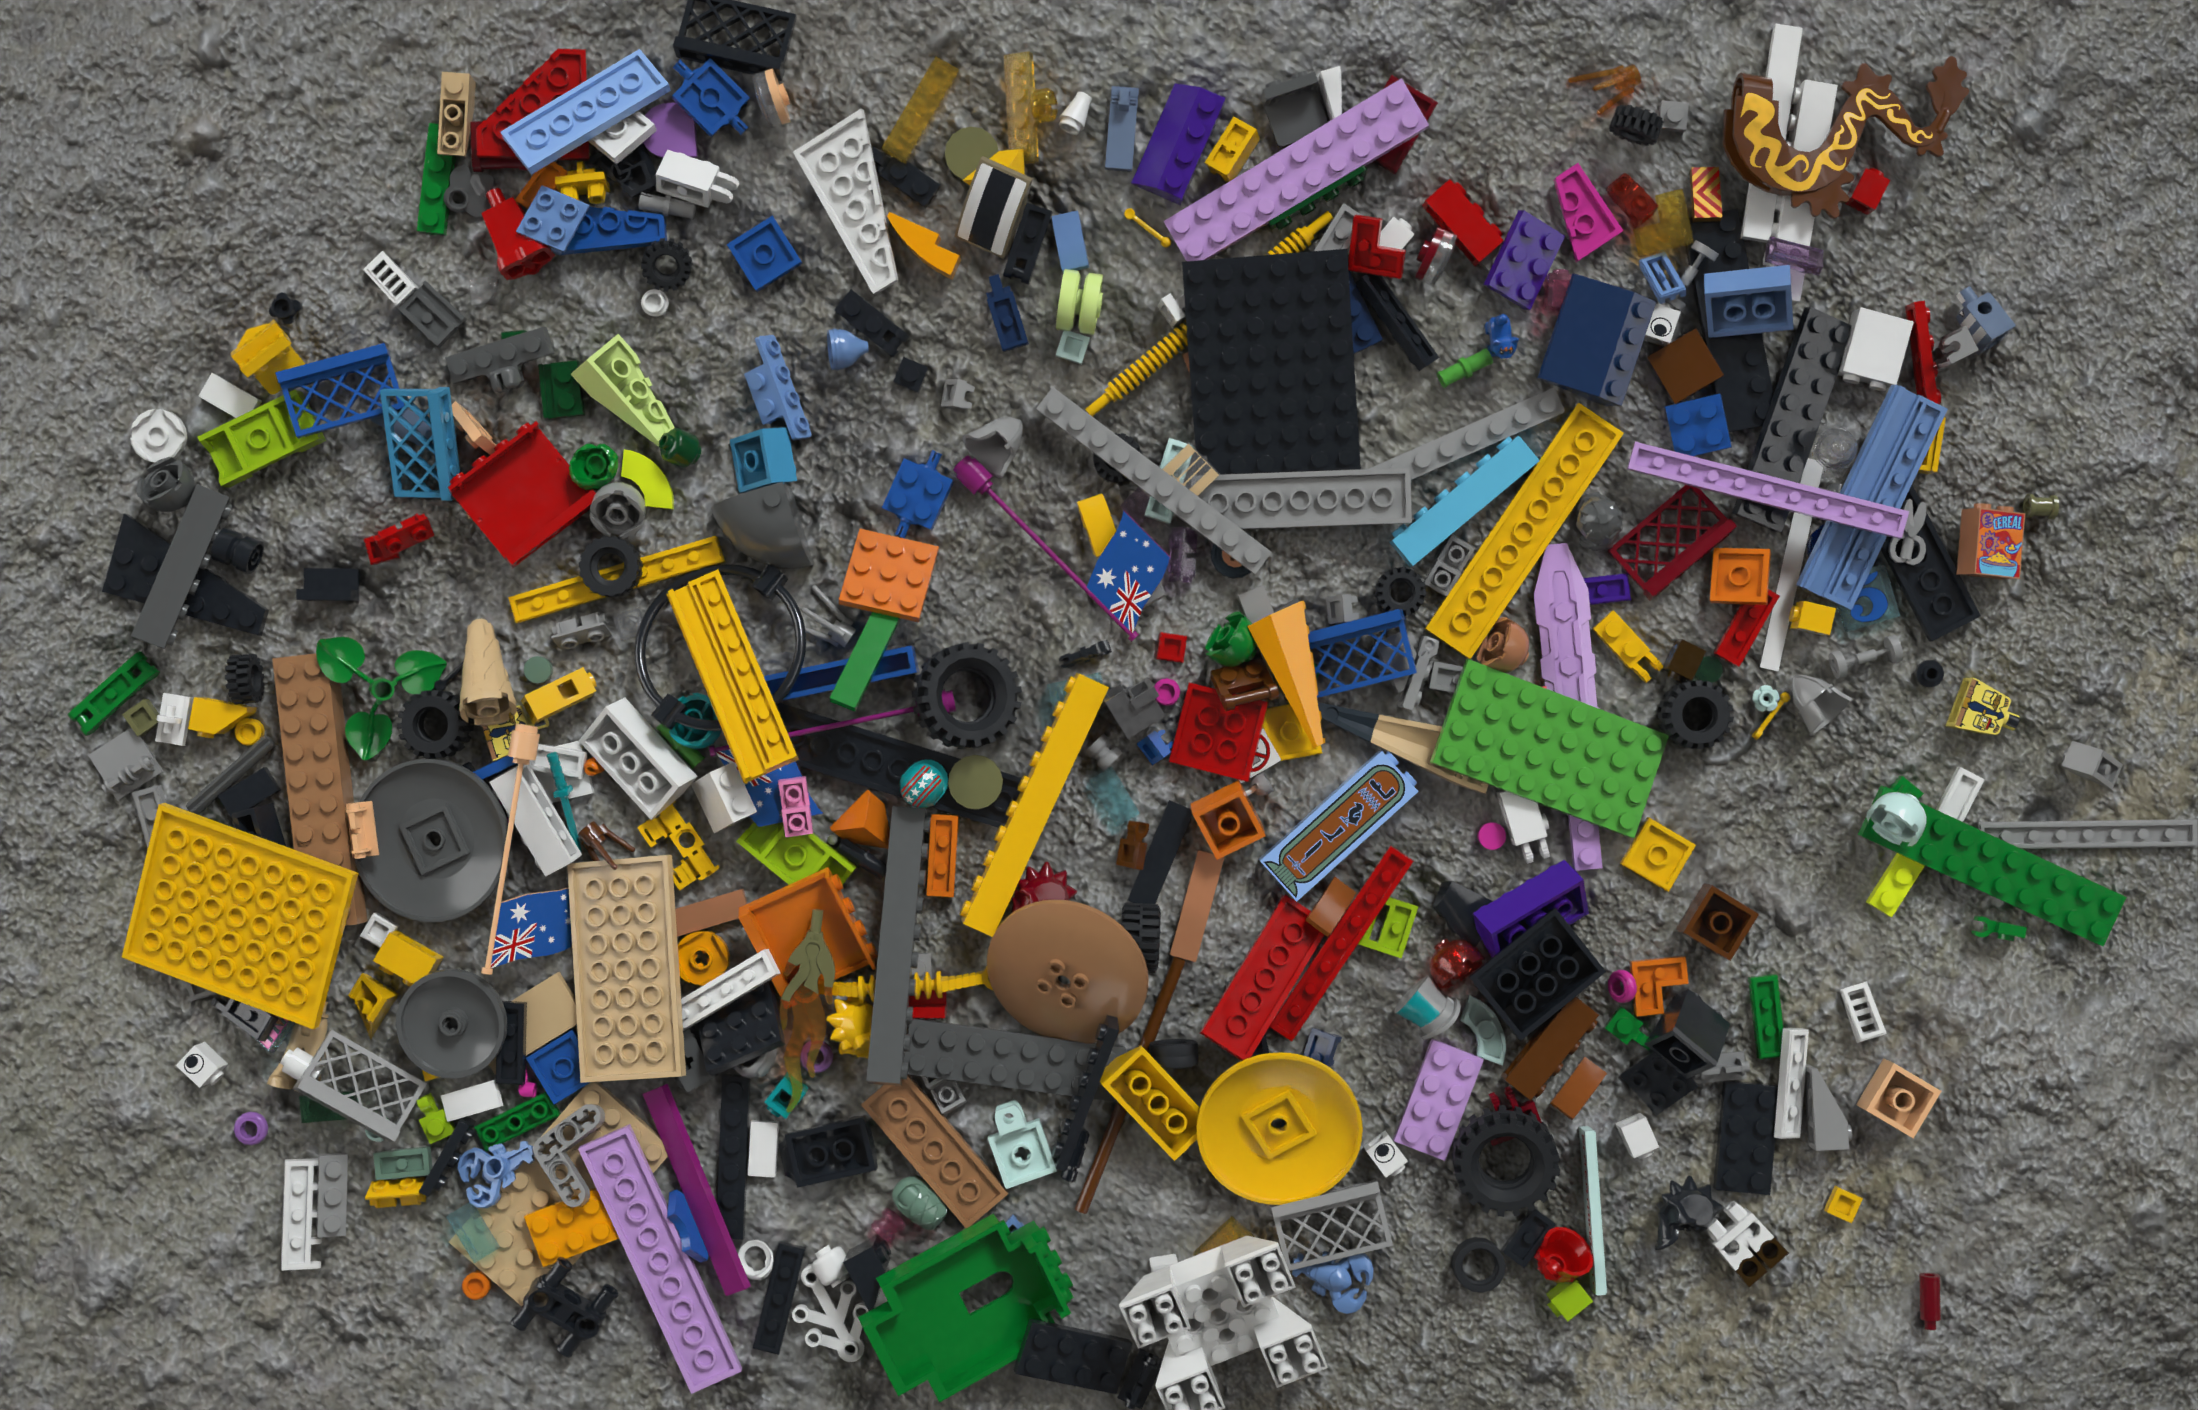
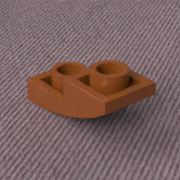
M1334 877L1327 885L1321 898L1314 904L1305 921L1328 937L1350 905L1356 892Z
M1584 1057L1568 1080L1563 1083L1550 1104L1573 1120L1607 1073Z

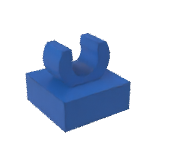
M1165 730L1153 731L1137 743L1151 765H1154L1171 753L1169 749L1173 747V741L1166 745L1161 739V736L1166 733Z

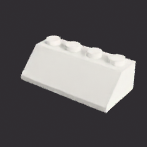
M626 698L606 706L579 740L651 820L679 798L698 777Z

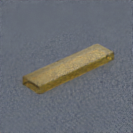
M938 57L934 58L883 144L882 151L905 164L907 163L959 75L960 69Z

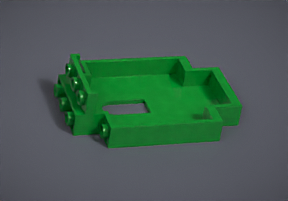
M993 1213L876 1278L887 1302L859 1316L858 1319L898 1396L928 1380L940 1403L1016 1360L1029 1318L1055 1323L1049 1313L1053 1309L1056 1310L1061 1319L1071 1314L1067 1304L1074 1298L1070 1291L1073 1284L1066 1272L1061 1273L1058 1266L1062 1264V1261L1055 1249L1050 1250L1047 1243L1051 1239L1044 1226L1039 1228L1033 1220L1010 1233L1005 1221H998ZM1000 1271H1005L1012 1275L1013 1285L1009 1292L969 1314L959 1294L960 1292Z

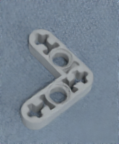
M596 1104L582 1106L540 1137L533 1146V1153L563 1202L570 1207L585 1205L590 1198V1190L566 1152L604 1123L605 1112ZM588 1111L596 1112V1115L593 1117L595 1122L587 1121L580 1125L576 1121L577 1119L583 1122L589 1117ZM568 1125H572L575 1128V1137L570 1141H567L563 1136V1130ZM556 1141L560 1143L550 1148V1155L543 1154L542 1151L545 1150L544 1144H553ZM560 1164H564L568 1169L567 1176L562 1180L558 1179L555 1174V1170ZM571 1182L570 1185L574 1190H581V1193L578 1195L580 1200L572 1199L573 1190L570 1186L563 1187V1185Z

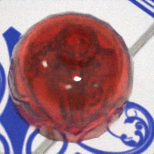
M1444 939L1434 947L1436 952L1430 959V975L1438 988L1445 990L1454 986L1451 983L1452 980L1456 981L1459 979L1462 981L1483 964L1482 961L1485 958L1477 947L1467 940L1456 939L1449 942L1448 939Z

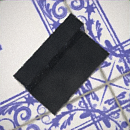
M304 568V589H296V600L359 601L360 569Z

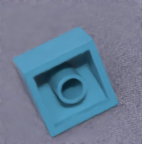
M787 427L759 429L730 439L739 493H745L780 482L789 484L797 481L791 439Z

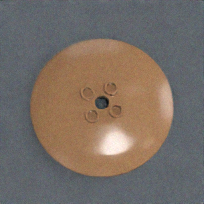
M1043 900L1025 905L1011 913L999 925L988 948V977L998 1000L1014 1019L1029 1030L1042 1036L1087 1044L1097 1042V1028L1100 1023L1104 1024L1107 1015L1118 1018L1119 1034L1127 1029L1138 1017L1147 997L1148 969L1136 941L1116 920L1086 904L1067 900ZM1058 976L1067 977L1070 983L1064 984L1060 982Z

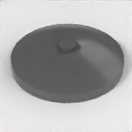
M443 969L425 975L406 991L398 1006L396 1031L404 1052L420 1069L437 1077L463 1078L481 1071L498 1055L507 1034V1015L500 996L487 981L465 970Z

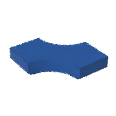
M678 1190L669 1192L667 1218L675 1225L680 1235L682 1252L700 1263L707 1261V1249L684 1194Z

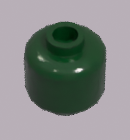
M674 428L668 433H664L659 440L660 454L663 460L678 467L686 468L695 464L701 455V446L698 438L682 429Z

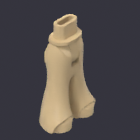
M327 1001L325 1002L318 1028L311 1029L294 1023L284 1055L289 1049L294 1051L298 1047L314 1057L327 1034L326 1018H329V1014H326ZM279 1063L269 1077L267 1084L277 1088L293 1089L297 1080L282 1072L283 1065Z

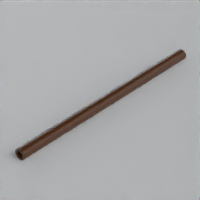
M1173 957L1140 1040L1139 1046H1142L1148 1053L1149 1044L1155 1041L1185 966L1186 960ZM1119 1102L1115 1104L1074 1208L1080 1213L1087 1214L1126 1116L1127 1111Z

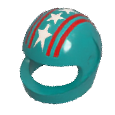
M933 760L916 762L900 779L902 797L908 804L917 808H927L935 805L943 796L948 786V776L945 769Z

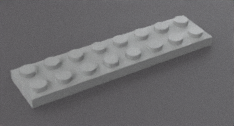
M1410 468L1225 474L1215 478L1198 495L1199 498L1241 529L1412 523ZM1204 475L1193 476L1191 478V487Z

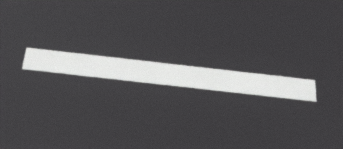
M1808 458L1800 484L1819 488L1824 462ZM1795 512L1793 514L1776 594L1780 595L1772 609L1760 668L1779 671L1789 626V613L1794 603L1797 589L1796 583L1799 579L1812 517Z

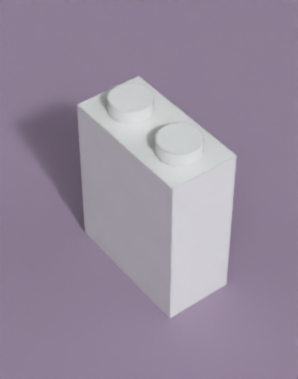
M1862 307L1853 311L1849 325L1852 326L1838 375L1842 376L1845 382L1859 384L1861 381L1870 384L1869 388L1878 391H1886L1891 385H1897L1914 322Z
M734 762L709 772L691 784L714 833L736 824L757 812Z

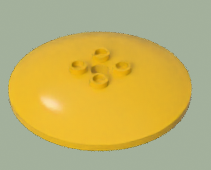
M1282 1052L1266 1053L1247 1058L1222 1073L1207 1090L1201 1102L1196 1128L1201 1156L1212 1175L1223 1186L1238 1196L1269 1205H1282L1316 1197L1334 1187L1354 1164L1360 1150L1363 1133L1362 1117L1357 1099L1345 1080L1320 1061L1299 1054ZM1278 1118L1286 1121V1125L1282 1128H1275L1271 1123Z

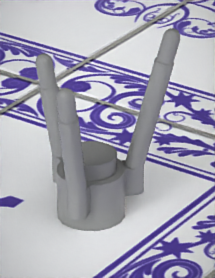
M813 585L812 590L842 622L836 620L834 624H831L816 613L803 608V613L829 629V635L805 627L806 633L830 642L836 647L840 644L845 648L856 632V629L852 627L853 621L846 618L816 585Z

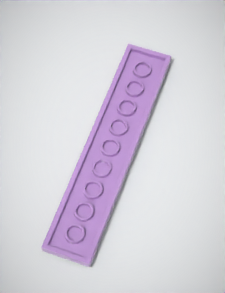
M1401 78L1166 219L1164 223L1186 261L1208 260L1264 227L1270 220L1425 131L1429 128V124Z
M626 1125L581 1145L578 1150L691 1394L741 1372L742 1366L692 1257L682 1252L680 1235L675 1225L667 1218L668 1205L631 1125Z

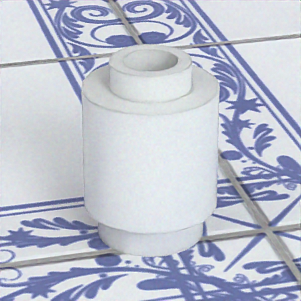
M298 1047L294 1051L289 1049L280 1062L283 1065L282 1072L296 1080L300 1079L313 1056ZM321 1064L316 1065L310 1076L317 1080L325 1066Z

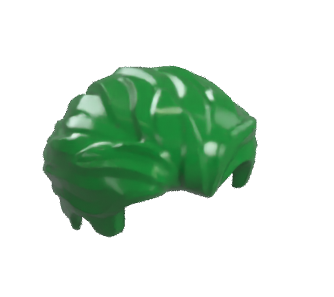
M588 443L583 445L573 454L570 461L569 474L572 481L585 490L601 489L614 479L618 469V456L606 444H598L596 446Z

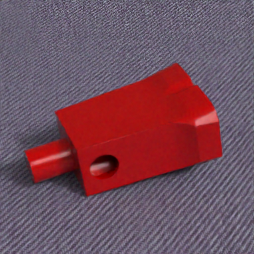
M500 188L489 190L486 193V198L491 208L481 214L497 251V265L500 274L506 280L537 274L545 264L553 259L555 256L554 252L551 251L550 246L516 232L526 213L514 197L506 200Z

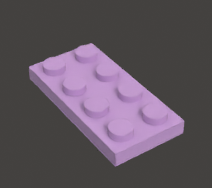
M1432 1038L1393 1140L1445 1161L1484 1059Z

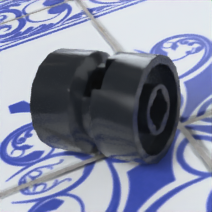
M225 527L214 540L211 558L225 565L232 564L237 570L251 574L258 567L262 559L264 543L248 536L243 538L242 533Z

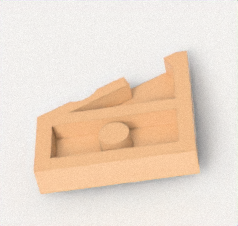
M455 401L452 404L455 426L462 432L466 431L465 439L475 449L481 447L489 455L493 454L496 444L493 443L491 435L469 411Z

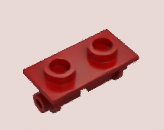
M417 513L401 521L402 528L400 529L393 525L382 531H377L378 535L373 536L377 546H379L384 559L435 536L430 522L424 513L421 515Z

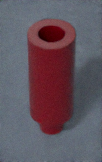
M1920 1273V1319L1925 1320L1926 1330H1936V1321L1941 1320L1940 1275Z

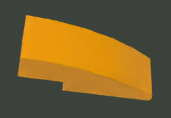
M889 212L887 218L905 245L922 262L936 272L953 280L961 262L960 255L938 246L941 241L938 233Z

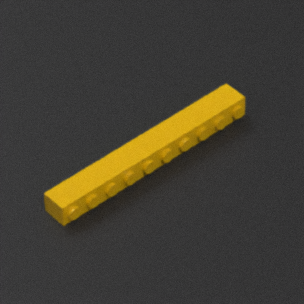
M1076 673L1074 677L1070 676L1064 687V691L1067 692L1063 702H1057L1052 716L1055 717L1052 726H1046L1040 739L1044 743L1039 752L1035 750L1029 762V766H1032L1028 777L1024 775L1017 788L1020 791L1017 801H1011L1006 812L1009 818L1005 827L1000 825L994 838L998 842L994 850H989L984 858L983 865L986 866L982 876H976L972 884L971 890L974 891L970 901L965 900L959 915L963 916L961 919L963 924L991 937L994 936L1109 687L1080 673Z

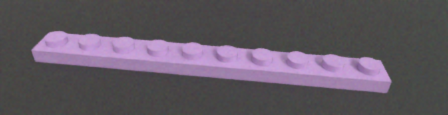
M1635 442L1633 445L1627 470L1897 539L1903 537L1909 511L1638 442Z

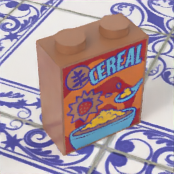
M1976 503L1974 508L1962 509L1956 575L2000 580L2020 579L2025 513L2014 512V507L1997 506L1995 510L1991 509V504Z

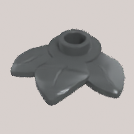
M466 164L456 167L450 175V187L444 193L446 206L454 212L466 211L474 217H482L481 213L491 208L486 198V193L492 189L494 178L487 174L471 175V171ZM455 193L462 194V203L458 204L453 201Z

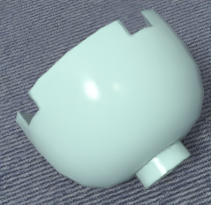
M1900 792L1887 793L1878 798L1867 811L1866 816L1868 821L1871 818L1875 823L1872 827L1874 831L1884 839L1900 845L1902 841L1910 842L1908 846L1916 844L1922 836L1926 827L1927 817L1915 796Z

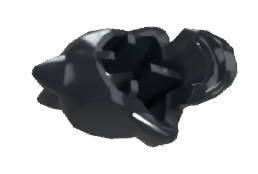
M1690 1175L1687 1176L1683 1186L1673 1180L1670 1181V1193L1662 1194L1663 1201L1656 1204L1659 1212L1658 1237L1655 1250H1663L1674 1244L1678 1240V1231H1685L1686 1229L1687 1232H1690L1691 1228H1694L1695 1231L1699 1229L1700 1231H1705L1711 1226L1715 1215L1722 1209V1205L1712 1199L1711 1186L1709 1184L1697 1188L1694 1179Z

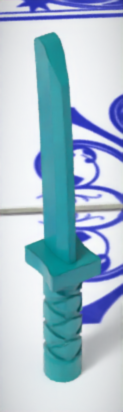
M552 752L547 754V759L557 788L553 795L554 798L560 797L570 835L582 853L568 799L573 788L572 785H567L558 753Z

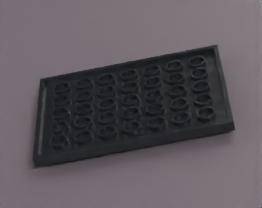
M1347 249L1182 262L1196 460L1200 456L1202 457L1196 462V469L1198 470L1205 461L1208 463L1197 472V476L1205 475L1211 467L1219 475L1360 470Z

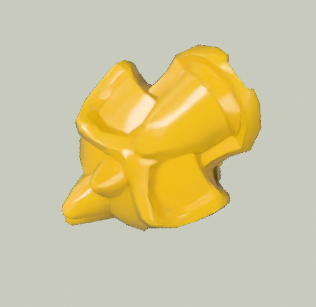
M852 996L848 997L847 1000L835 999L836 1013L826 1018V1021L835 1029L830 1039L839 1042V1054L856 1055L858 1058L868 1059L873 1006L867 1002L860 1003L859 998Z

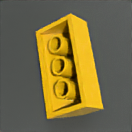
M1142 1046L1116 1057L1105 1067L1100 1083L1174 1161L1197 1140L1196 1128L1200 1107Z

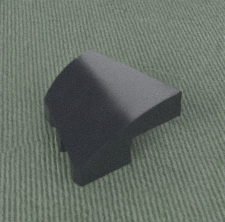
M644 143L633 150L631 156H626L617 165L601 151L589 156L593 164H597L607 173L611 180L619 183L622 189L631 197L640 196L641 192L647 194L656 190V170Z
M1454 881L1441 882L1433 908L1440 917L1446 920L1447 927L1451 932L1457 933L1465 944L1464 949L1468 952H1473L1481 940L1476 930L1473 913L1480 907L1488 905L1493 901Z

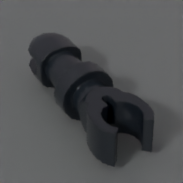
M1103 640L1089 648L1084 646L1078 652L1062 655L1059 658V662L1068 659L1069 661L1060 666L1061 668H1069L1082 661L1087 663L1090 662V658L1107 655L1112 650L1108 640Z

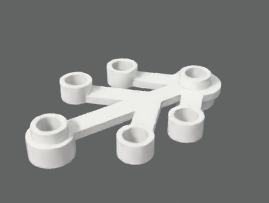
M812 1263L808 1264L801 1273V1280L805 1286L812 1287L826 1314L810 1310L806 1305L800 1304L792 1312L793 1320L797 1323L809 1321L832 1328L839 1337L824 1335L819 1329L812 1328L805 1336V1342L808 1346L816 1347L822 1345L838 1351L840 1358L847 1362L859 1360L864 1353L865 1346L860 1338L863 1327L858 1319L860 1315L857 1314V1309L864 1308L866 1313L869 1311L865 1303H858L853 1310L855 1319L849 1333L844 1321L851 1298L857 1290L853 1280L846 1279L842 1282L840 1286L841 1296L836 1309L819 1278L817 1277L815 1281L808 1280V1273L815 1274L812 1269ZM851 1284L853 1286V1291L846 1292L844 1290V1285ZM803 1310L806 1316L799 1318L796 1315V1311ZM810 1334H816L819 1340L816 1342L809 1339ZM853 1345L855 1352L849 1353L846 1350V1346Z

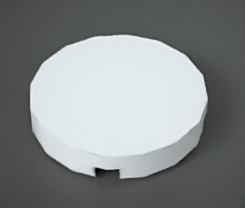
M162 409L147 410L140 414L132 424L131 445L136 454L144 460L155 463L167 457L176 459L185 449L187 442L186 427L182 420L172 412Z

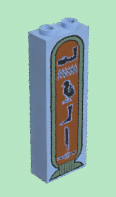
M1380 750L1376 752L1258 859L1296 902L1419 792L1414 787L1417 784L1416 780L1407 771L1403 774L1396 767L1399 762L1389 751L1385 754Z

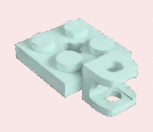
M1017 1100L997 1105L995 1122L999 1132L989 1135L988 1141L1005 1188L1008 1189L1057 1172L1040 1119L1027 1122L1023 1109ZM1011 1113L1013 1117L1008 1118L1005 1114ZM1019 1147L1029 1149L1030 1153L1027 1154L1026 1160L1015 1156Z

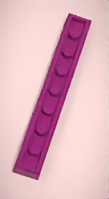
M668 1084L643 1093L725 1295L728 1296L751 1286Z

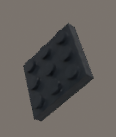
M772 980L765 982L698 1022L706 1072L711 1076L786 1045Z

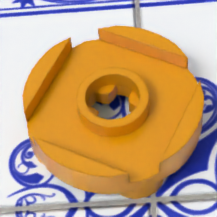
M696 931L685 936L678 944L680 977L689 983L704 986L724 974L730 965V953L725 941L712 931ZM698 951L708 954L707 965L704 966L702 962L697 964L695 961L698 957Z

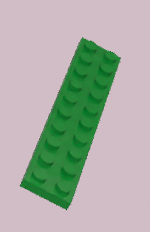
M1881 785L1873 803L1881 796L1896 791ZM1923 803L1920 804L1927 816L1926 827L1918 842L1913 846H1908L1910 842L1902 841L1900 845L1884 839L1872 828L1875 824L1870 818L1868 821L1865 818L1858 833L1859 836L2103 947L2127 898Z

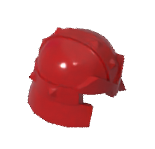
M1555 1227L1548 1230L1542 1245L1534 1256L1538 1261L1537 1269L1544 1275V1278L1557 1283L1573 1282L1579 1276L1588 1273L1593 1266V1254L1590 1246L1577 1232L1566 1227Z

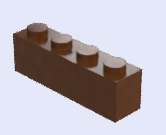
M1573 998L1539 1027L1502 1073L1501 1077L1530 1101L1534 1096L1536 1098L1539 1097L1546 1088L1545 1082L1551 1075H1557L1564 1065L1562 1061L1568 1054L1572 1055L1581 1044L1579 1040L1585 1032L1589 1034L1598 1023L1596 1019L1599 1014L1579 998Z

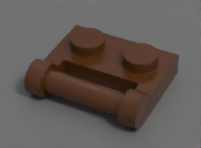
M1262 658L1244 662L1234 667L1227 666L1211 670L1210 678L1225 711L1234 710L1235 706L1266 698L1269 700L1279 698L1277 685L1273 683ZM1263 687L1262 689H1258V690H1254V691H1250V692H1246V693H1242V694H1238V695L1232 696L1233 694H1237V693H1241V692H1245V691H1249V690H1253V689H1257V688Z

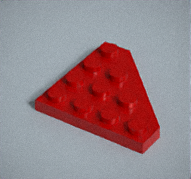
M558 48L513 94H510L476 128L477 158L519 159L505 142L500 132L587 80L586 49ZM589 141L557 160L589 161Z

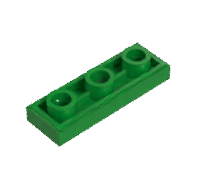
M544 1092L474 1128L485 1151H488L490 1146L493 1147V1145H498L559 1116L561 1113L557 1105L553 1104L547 1092ZM514 1117L520 1120V1125L514 1123Z

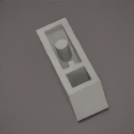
M1806 1064L1805 1096L1808 1146L1815 1151L1849 1149V1141L1852 1140L1851 1126L1848 1124L1818 1069Z

